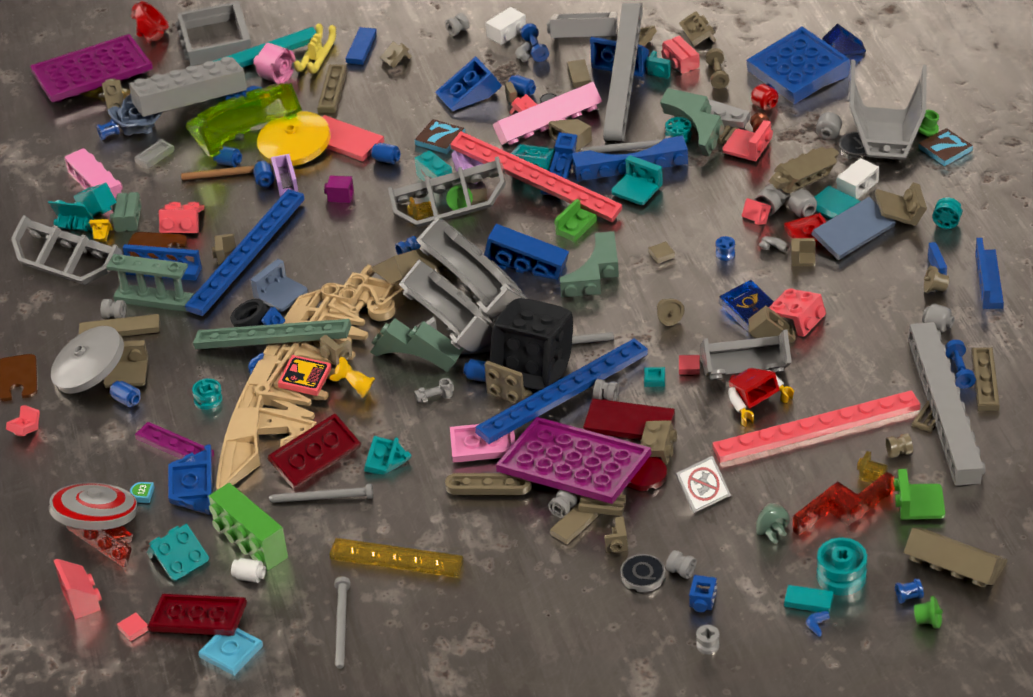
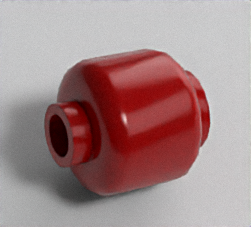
M760 84L751 92L752 103L761 110H770L778 103V92L767 84Z

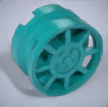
M674 117L665 123V136H670V138L683 136L685 143L691 140V122L688 119Z
M949 197L938 200L932 214L934 223L944 229L956 227L963 212L961 204Z
M210 378L197 381L192 387L195 406L204 410L217 407L222 402L221 384L217 380Z

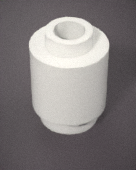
M235 559L231 567V576L241 581L259 583L261 579H264L266 567L259 560Z

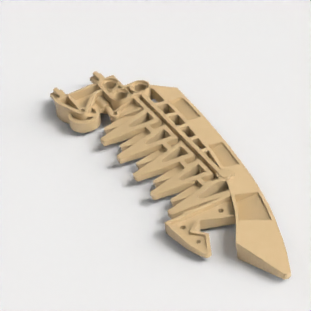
M367 265L360 274L352 272L344 285L326 283L319 290L300 295L284 317L285 322L283 324L350 319L351 325L364 326L365 320L359 317V311L362 307L367 306L368 315L371 319L385 321L395 315L396 310L406 302L407 297L402 293L404 289L399 285L400 282L391 284L386 280L373 278L372 276L375 272L371 265ZM323 301L319 308H316L319 302ZM351 326L347 338L332 340L337 344H342L349 340L352 344V339L366 340L368 332ZM320 341L267 345L263 352L264 358L257 362L238 399L229 422L219 459L216 490L229 482L232 485L236 484L260 466L259 435L289 433V436L280 440V447L317 425L316 421H312L315 414L297 405L310 406L312 403L311 399L326 400L329 396L328 392L320 390L318 396L278 388V381L292 355L335 365L321 355L318 349L320 348ZM352 351V356L349 358V360H353V358L355 357L354 351ZM331 368L326 379H329L335 373V369ZM263 405L273 406L279 409L263 408Z

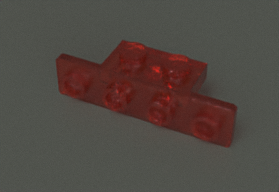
M67 526L69 531L118 565L127 567L132 550L127 543L132 542L133 534L128 532L124 526L105 530H85Z

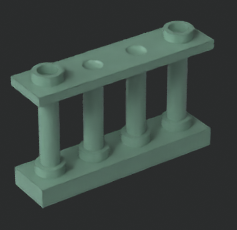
M113 254L106 268L107 270L118 272L120 285L113 296L115 302L117 300H124L126 304L188 312L186 311L185 304L193 297L194 293L183 292L181 278L188 267L187 263ZM126 272L136 273L138 286L128 285ZM144 275L154 276L157 288L147 287ZM163 277L173 278L175 291L165 290Z

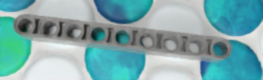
M642 3L622 4L604 124V141H624L642 21Z

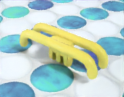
M320 23L316 24L317 34H314L308 44L306 54L301 62L298 60L294 61V68L297 72H302L306 66L310 74H315L319 70L335 42L336 28L334 25L329 26V37L324 47H322L323 26Z

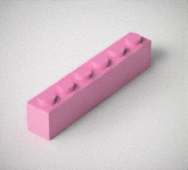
M591 82L499 120L493 124V127L501 145L508 143L510 146L519 142L518 138L524 136L527 139L535 135L534 132L540 130V132L548 130L550 121L566 120L568 117L575 119L581 116V112L585 110L588 113L598 109L597 105L602 100L594 82Z

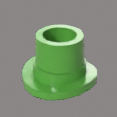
M926 110L918 131L930 137L938 133V113L933 110Z
M462 185L454 186L447 192L446 202L452 210L467 207ZM468 189L469 196H470V200H471V204H472L473 196H472V193H471L470 189Z
M931 596V601L914 606V614L917 624L929 623L933 625V628L937 629L942 624L943 610L940 609L935 596Z

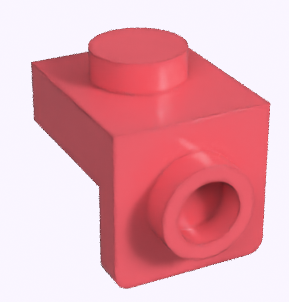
M525 94L521 99L517 97L511 105L513 107L509 113L511 115L516 111L519 113L537 104Z
M26 405L21 406L20 417L6 423V430L13 432L16 436H26L28 433L38 430L40 411Z

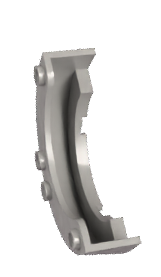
M438 216L416 239L421 245L420 250L427 256L433 255L463 281L462 286L466 290L474 292L475 295L473 297L478 301V310L485 317L488 315L492 317L499 316L504 308L514 299H527L518 285L493 260L488 259V257L482 254L483 251L474 243L467 240L458 230Z
M418 260L399 283L404 289L402 293L410 300L415 298L448 326L447 330L450 332L449 336L452 339L450 342L459 350L463 347L474 353L490 346L492 331L496 321L490 315L485 317L479 312V306L473 303L470 297L461 290H458L437 271L421 260Z

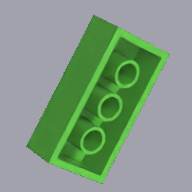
M230 482L208 496L214 528L218 532L224 533L231 543L239 546L243 554H248L253 560L262 561L266 571H269L288 558L283 527Z

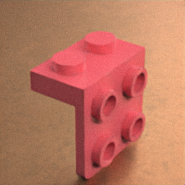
M764 120L755 133L735 129L723 146L722 152L731 156L757 161L772 139L773 130H771V122Z
M169 202V204H166L165 207L159 210L160 233H198V213L204 210V205H199V202H188L185 205H181V202Z
M792 288L785 290L769 307L781 317L793 319L797 336L805 337L826 315L821 294Z

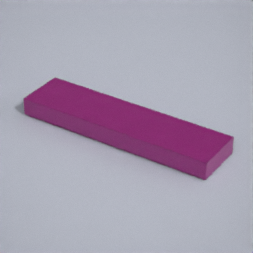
M147 422L135 434L136 440L179 459L192 452L195 455L205 450L203 445L150 422Z

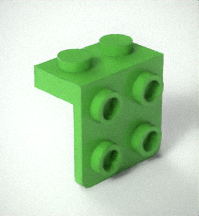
M898 469V478H894L893 484L894 491L898 492V494H895V505L899 507L900 519L944 518L945 506L942 485L909 484L907 469Z

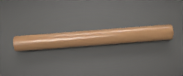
M255 165L181 173V178L184 181L254 173Z

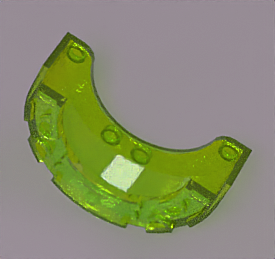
M292 83L273 84L267 86L268 89L258 88L246 92L245 97H232L199 113L198 117L190 119L187 122L186 128L205 155L210 157L220 154V150L223 149V143L235 139V135L239 133L245 134L251 131L250 128L275 119L285 117L292 119L296 117L297 113L302 111Z

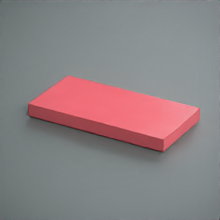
M326 115L323 116L331 134L330 142L326 149L363 162L371 155L374 144L384 142V136Z

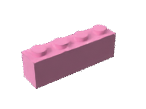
M84 148L64 157L68 172L84 189L107 182L115 200L117 194L123 190L120 181L115 180L111 172L106 171L102 163L97 162L92 153L89 154Z

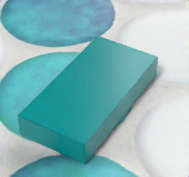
M788 585L784 607L815 612L827 610L830 614L834 591Z

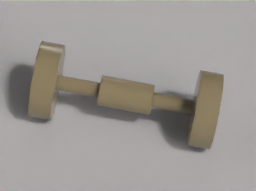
M714 48L706 53V61L710 66H713L715 72L711 76L712 86L721 89L729 84V76L721 70L720 64L724 61L722 50Z

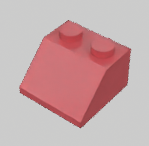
M60 559L53 560L62 592L74 619L76 620L100 611L98 601H101L102 598L98 588L93 589L95 583L91 573L87 574L81 565Z

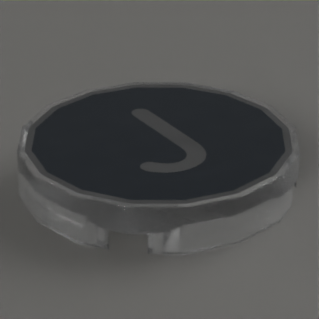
M850 132L840 138L839 152L841 155L848 159L853 157L856 160L869 158L866 155L858 132Z

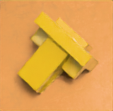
M109 219L89 221L93 229L94 240L96 242H106L109 231H113Z

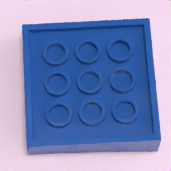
M803 26L746 60L748 72L774 88L793 104L798 103L824 86L848 77L850 70V59Z

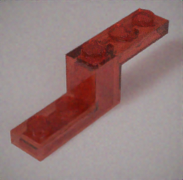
M889 472L884 473L859 494H856L837 481L793 515L792 531L800 535L804 531L809 530L818 520L825 518L828 513H831L847 525L852 524L854 521L859 520L868 510L875 508L882 499L892 494L894 490V475Z

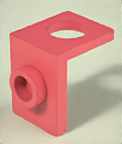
M746 198L742 217L755 221L756 225L766 224L771 205Z

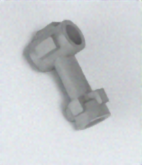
M443 378L439 381V386L427 390L424 387L414 391L418 403L427 402V398L441 394L442 398H450L453 395L454 384L449 378Z

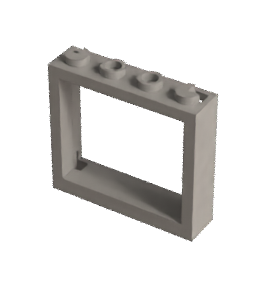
M239 1L177 13L179 21H176V27L185 60H189L190 66L204 64L205 62L214 61L252 48ZM230 20L236 21L241 37L240 40L196 49L191 48L187 29Z
M617 12L554 14L547 23V34L551 33V38L616 36L618 31Z

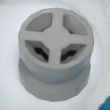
M712 625L699 627L696 632L697 649L703 654L717 652L720 646L719 630Z

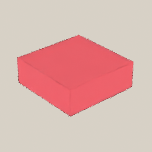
M679 355V375L700 374V355Z
M137 613L117 623L118 629L130 642L149 631L148 624Z

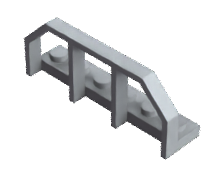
M495 157V161L464 170L462 167H459L457 172L432 179L427 176L425 181L394 190L392 187H389L388 191L393 212L396 216L419 228L431 224L437 216L442 220H447L490 208L506 185L503 164L499 157ZM499 176L500 182L489 200L472 205L466 183H477L486 177L495 178ZM462 185L467 207L439 215L434 193H442L445 189ZM429 194L434 216L417 221L400 212L397 203L403 204L408 202L409 199L424 198Z
M24 215L11 238L17 259L21 264L83 285L109 274L110 270H107L106 266L113 254L124 255V252L117 245H113V247L90 240L83 234L78 236L62 231L55 225L50 227L32 221ZM26 228L30 231L29 234L35 238H40L41 236L46 240L36 262L25 259L22 252L20 240ZM55 242H59L62 246L69 249L71 247L75 248L64 271L44 265ZM90 252L99 259H102V257L107 258L103 267L82 277L72 275L82 253Z

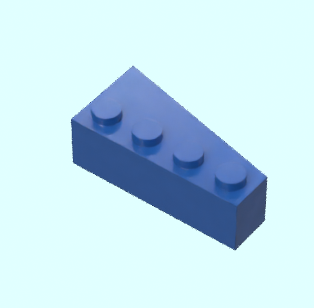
M495 224L487 239L484 255L491 261L493 260L503 270L507 267L516 269V272L519 273L528 271L532 272L535 276L558 280L566 265L569 251Z

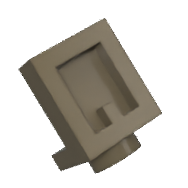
M624 516L615 517V527H611L612 534L604 536L606 553L628 551Z

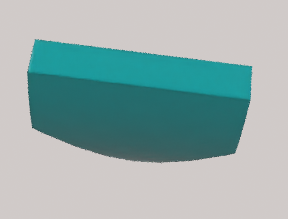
M374 436L364 472L385 475L411 459L412 455L409 451L403 449L397 437L393 441Z

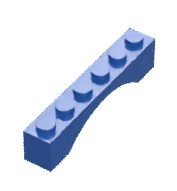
M683 136L664 138L651 148L630 154H604L591 150L572 153L573 170L577 182L626 174L625 159L629 155L662 166V168L688 164V148Z

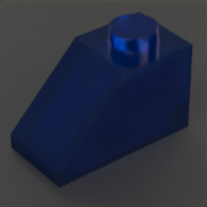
M838 23L822 38L824 42L845 56L866 52L862 40Z

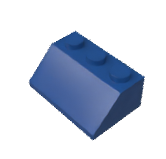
M596 37L590 38L592 68L612 72L617 41ZM638 45L634 76L643 77L648 68L645 66V63L649 56V49L643 45Z

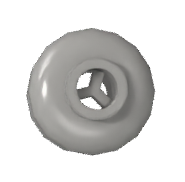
M826 112L820 115L816 124L817 135L827 140L835 139L842 127L841 118L833 112Z
M799 189L791 194L788 206L796 216L804 218L815 213L817 201L809 191Z
M932 304L930 307L925 308L922 322H935L937 330L944 333L948 328H952L954 316H952L950 308Z

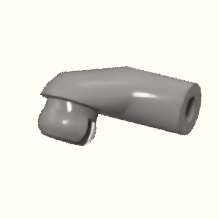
M524 42L516 50L515 54L522 62H526L530 58V55L527 53L531 49L530 43Z
M765 236L759 243V246L765 250H768L770 245L784 253H787L790 249V244L775 237Z

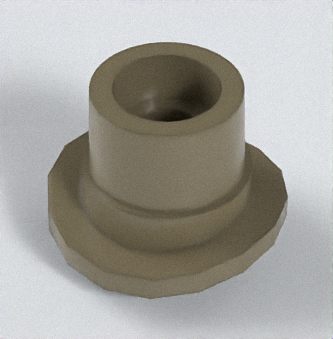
M929 266L924 277V293H929L931 290L945 292L949 284V276L939 273L937 267Z
M669 298L658 302L657 316L662 324L672 326L682 319L685 310L684 305L679 300Z

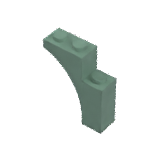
M667 88L660 101L664 114L688 119L699 134V147L702 155L710 156L712 150L716 148L719 136L724 132V124L721 117L710 114L711 105L707 96Z
M614 231L595 233V248L588 261L574 272L560 277L561 298L601 294L600 278L619 277Z
M394 318L390 324L386 322L371 342L374 346L370 352L376 357L392 352L415 355L434 363L448 372L464 348L461 347L460 350L456 348L448 337L422 321L419 327L414 326L410 329Z

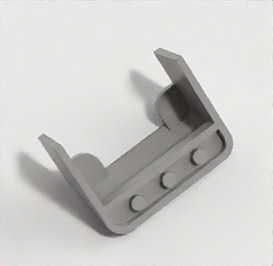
M783 330L779 336L709 343L708 338H706L700 344V354L705 376H710V380L722 379V375L742 373L748 368L772 370L775 373L784 372V368L792 363L788 330Z

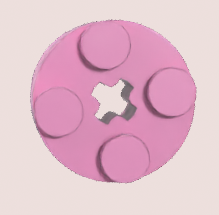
M266 43L259 55L254 58L257 74L259 77L274 83H285L293 74L292 64L295 61V55L291 50Z

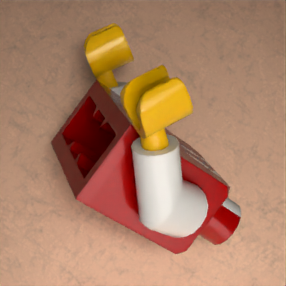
M748 368L738 375H732L728 382L730 401L736 411L741 413V424L744 427H747L746 419H750L754 423L753 412L746 410V408H752L778 391L781 392L780 400L784 403H788L789 397L793 399L794 395L793 388L789 386L784 387V383L775 375V372L770 370Z

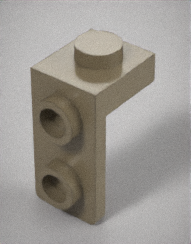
M120 79L106 80L102 83L107 109L112 107L122 108L124 97Z

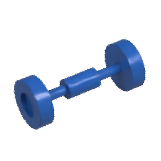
M532 23L524 25L520 33L525 41H530L533 46L531 50L532 58L537 62L546 60L549 56V50L546 45L539 44L537 40L539 35L537 26Z
M951 340L945 347L946 356L954 359L958 370L955 374V385L960 389L970 388L975 384L976 377L972 370L965 368L962 358L966 352L965 344L961 340Z

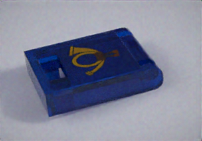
M752 280L719 296V304L746 331H749L748 319L764 306L770 307L774 302Z

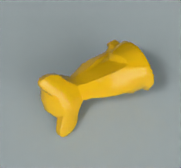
M344 357L339 358V364L335 368V373L329 377L332 381L346 378L351 386L357 390V393L361 395V398L366 396L375 381L374 377L370 378L359 371L352 370Z

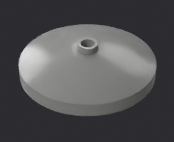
M110 326L94 327L79 334L56 357L51 369L52 382L64 393H78L95 386L107 377L118 364L124 350L122 336L116 329Z

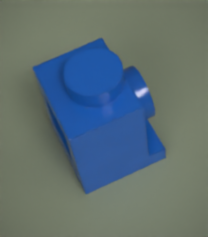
M694 575L689 594V607L694 608L697 612L712 610L715 596L717 595V578ZM699 586H707V587H710V588H709V589L699 588Z

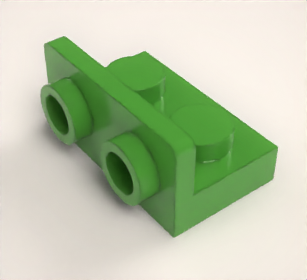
M575 199L555 218L556 235L576 242L597 221V215L581 209L580 200Z

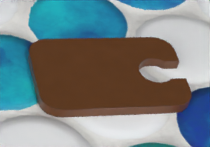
M135 232L131 236L128 245L164 248L173 245L185 247L187 238L181 234ZM130 252V256H140L135 252ZM148 253V254H147V255H149L151 258H158V257H157L155 254H153V253ZM166 255L171 260L177 259L173 255Z
M23 354L0 359V401L12 400V393L10 391L15 387L23 388L22 399L33 397L37 394V359L34 354Z

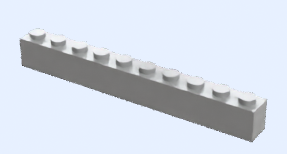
M935 322L910 324L908 341L927 400L930 403L929 407L932 410L933 419H935L936 429L954 485L981 484L982 475L985 474V463L980 460V448L975 445V433L970 430L969 416L965 415V404L960 400V389L955 385L954 372L951 373L950 359L946 358V347L941 343V332L937 330Z

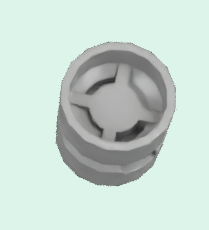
M769 183L765 189L755 196L754 200L771 205L769 216H771L780 206L788 201L790 194L784 192L781 188L776 189L773 184Z

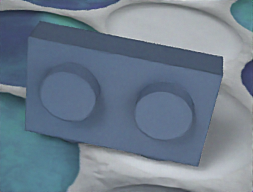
M276 259L250 279L253 297L263 300L265 304L275 307L280 312L293 305L300 295L307 294L308 292L307 287L286 276L284 261Z

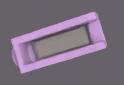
M285 154L271 157L273 173L280 197L287 189L298 192L297 180L290 155Z

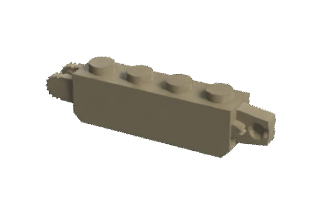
M822 146L816 150L812 149L807 154L803 153L798 158H791L788 162L780 163L775 168V174L772 175L769 183L773 184L776 189L781 188L784 192L790 194L827 177L833 166L837 163L836 157L839 155V152L835 148L825 149Z

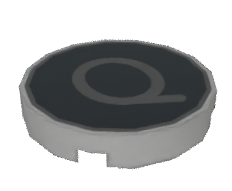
M638 554L628 558L622 564L620 570L622 583L630 590L633 588L637 592L642 593L659 588L666 576L662 561L648 554Z

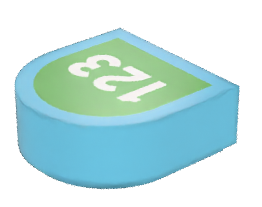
M136 483L131 487L130 493L133 494L137 502L150 503L155 489L154 483Z

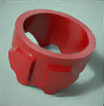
M140 1L132 6L131 18L136 19V35L138 37H145L148 43L160 40L164 32L169 28L165 17L148 2Z

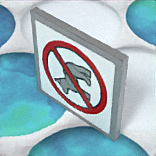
M713 456L675 473L693 513L731 496Z

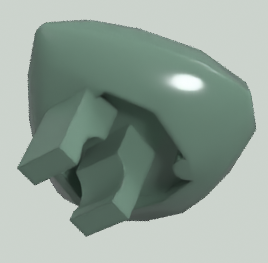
M774 503L765 505L757 519L756 534L767 535L771 542L777 544L779 541L776 539V532H779L784 537L787 535L784 529L790 523V515L786 509Z

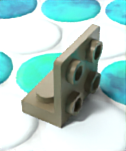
M913 182L909 189L905 191L904 197L879 189L875 191L881 215L887 219H894L904 224L916 226L927 210L920 184Z
M145 340L124 341L123 354L118 364L104 379L105 388H110L115 381H124L132 386L145 385L149 359Z
M490 361L485 363L488 394L517 404L533 395L536 391L535 389L524 387L522 373Z

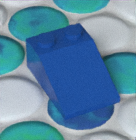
M475 56L435 93L452 111L489 98L502 85L492 72Z

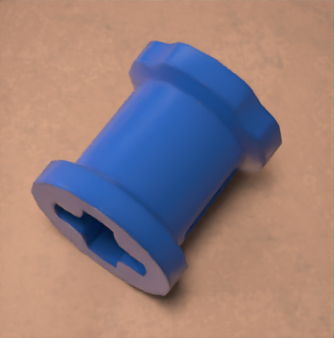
M113 119L109 123L96 125L101 140H105L106 137L113 134H120L118 124Z
M919 578L914 579L913 582L895 584V593L900 603H904L907 599L916 597L922 599L924 597L923 586Z

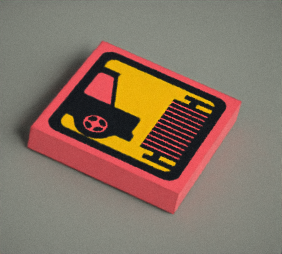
M292 355L278 381V388L318 396L331 370V363Z

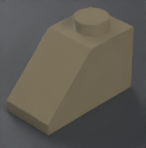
M578 119L549 122V137L555 141L559 132L577 134L576 152L592 141L591 126Z
M764 306L748 319L749 333L754 338L779 336L783 330H788L789 342L796 340L795 326L767 306Z

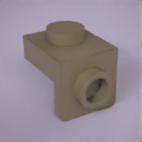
M393 41L380 58L392 68H395L404 56L408 59L412 56L408 53L409 49L404 44L398 45Z
M234 234L214 236L215 246L212 247L213 258H217L218 266L226 259L225 252L233 251L236 248Z
M327 335L320 338L319 350L321 355L336 366L339 364L340 357H344L347 360L352 356V347L349 340L338 345Z

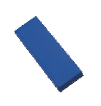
M359 27L345 58L346 63L364 64L377 35L376 28Z

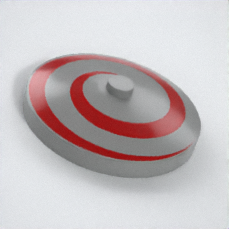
M79 483L65 486L54 492L49 500V512L55 520L73 528L105 530L125 525L133 520L137 513V500L127 490L114 485Z

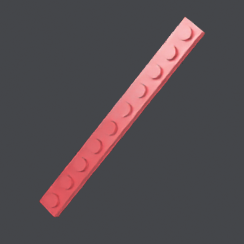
M462 131L459 132L450 144L451 149L483 164L495 161V157H499L505 174L570 204L575 199L580 200L581 209L594 213L610 222H613L622 210V204Z
M910 390L713 442V450L719 462L722 463L920 410V402L913 391Z

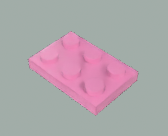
M479 424L450 427L453 463L502 458L515 443L514 431L488 444L475 433V427Z

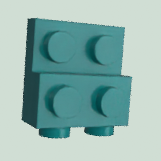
M519 144L510 154L548 171L555 154V148Z

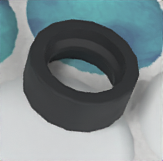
M261 299L247 300L232 312L230 317L231 323L234 327L264 325L261 320L268 312V308Z

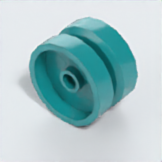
M840 537L824 542L818 549L817 554L818 584L824 590L834 591L833 595L846 596L860 591L865 585L867 578L868 555L865 548L859 542L850 538Z

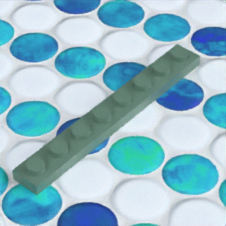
M350 319L198 330L193 345L195 349L320 341V338L324 335L331 339H343L348 337L351 322Z

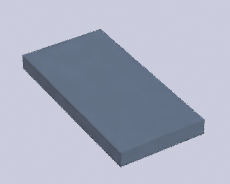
M868 197L812 231V235L839 260L894 227L896 221L882 216L879 205Z

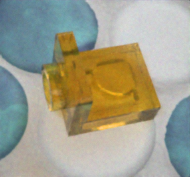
M409 197L410 204L407 205L409 216H412L417 221L434 216L430 201L415 204L413 197Z
M866 451L864 457H860L857 464L859 480L884 487L887 482L888 465L871 461V452Z

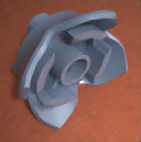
M131 93L123 100L122 108L112 107L108 109L109 115L119 124L125 135L151 133L156 120L162 114L160 112L143 117L132 103Z

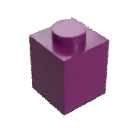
M330 175L328 183L324 185V193L327 194L328 202H351L354 193L352 176Z

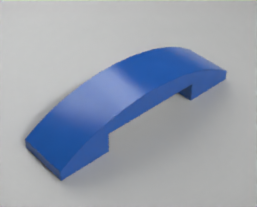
M559 132L554 146L555 154L549 171L567 180L572 167V153H575L577 134ZM542 190L540 191L541 194L551 195V194H549V193H547V192H544V191H542Z

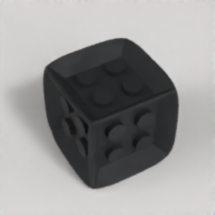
M525 298L512 300L496 319L491 337L490 362L522 373L525 388L542 390L558 381L566 370L571 355L573 338L572 312L564 307Z

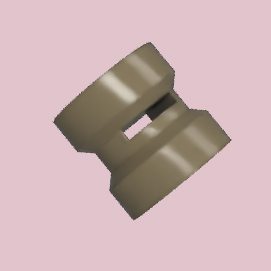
M908 433L901 434L897 439L894 436L886 437V450L890 458L898 457L899 454H913V444Z

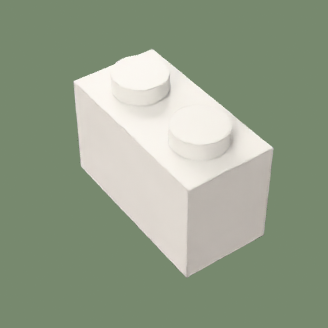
M512 7L485 22L487 37L500 45L520 34L522 27L526 25L525 14Z
M862 158L858 159L848 169L838 175L836 179L837 190L856 199L860 198L879 182V166Z

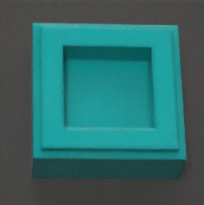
M644 367V387H665V367Z

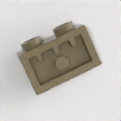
M697 11L679 22L694 47L708 37L713 42L716 41L713 36L715 31L705 16H700Z

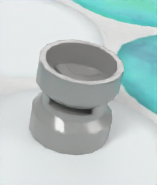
M463 13L455 15V18L447 19L445 27L449 34L454 36L460 30L468 29L469 21Z
M103 299L100 309L101 317L106 319L111 317L115 319L124 318L126 315V302L124 300L113 302L111 299Z
M597 379L594 384L593 398L616 401L619 383L613 381L607 383L605 380Z
M559 490L556 498L549 502L548 508L553 515L563 518L570 512L571 508H574L578 498L574 493Z
M674 550L668 557L666 570L672 573L678 572L681 577L689 579L696 568L697 560L692 556H683L682 552Z

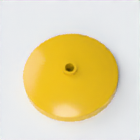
M307 111L290 112L274 118L261 129L257 137V147L261 157L270 164H272L271 157L289 154L292 166H297L318 157L327 148L331 134L326 120L320 115Z

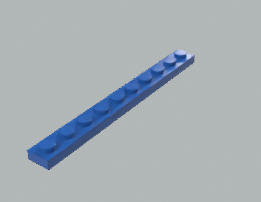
M287 189L185 304L186 311L203 316L305 200L304 194Z
M633 338L477 425L475 433L490 444L592 387L597 379L604 380L647 356L648 348Z

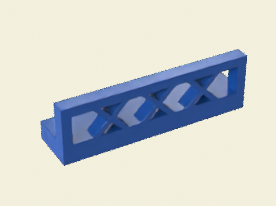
M976 238L975 259L982 308L1003 309L1004 301L996 249L984 250L983 238Z
M127 244L123 246L124 255L130 256V252H135L142 258L187 263L188 267L181 278L182 280L197 281L202 269L199 250ZM148 253H153V254H155L158 258H151V257H150L149 255H147V254H148ZM166 255H173L177 259L171 260ZM185 256L194 257V261H188V260H187L186 258H184V257H185ZM126 272V275L136 276V273Z

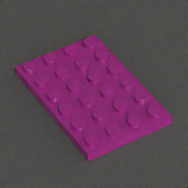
M130 34L30 66L31 72L51 102H59L64 98L77 96L88 90H95L109 79L125 80L131 76L144 74L153 69L152 63Z
M536 417L498 461L496 472L613 504L650 457L651 447Z

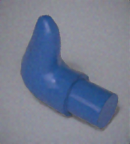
M260 353L250 360L248 364L250 375L257 362L264 358V353Z
M828 611L811 614L806 620L808 628L818 637L822 636L818 623L830 619Z

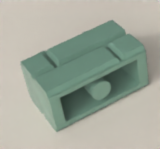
M129 192V194L118 193L116 196L117 203L112 205L113 213H110V223L114 224L116 232H124L126 230L137 231L142 207L140 195L138 192Z

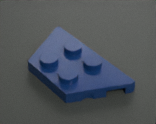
M211 444L204 446L205 450L195 455L192 452L184 456V458L168 464L169 503L212 515L209 509L210 501L208 497L212 494Z

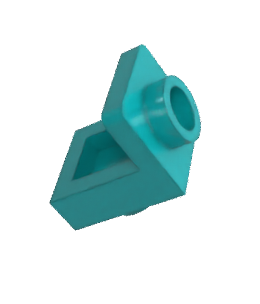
M653 51L650 57H647L645 66L648 67V75L668 79L671 75L670 60L657 58V51Z

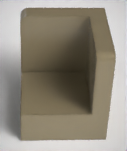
M791 238V266H815V238Z

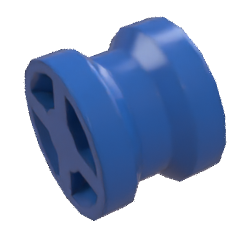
M729 236L718 238L715 243L717 248L716 257L722 261L733 259L735 257V240Z

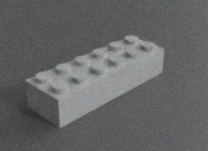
M224 57L219 61H208L203 65L189 66L183 70H172L164 75L157 74L153 75L152 78L137 79L129 83L132 103L143 117L247 90L244 70L233 57Z

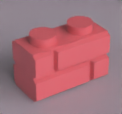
M681 36L662 43L661 55L663 59L670 60L673 69H677L681 74L699 68V54Z

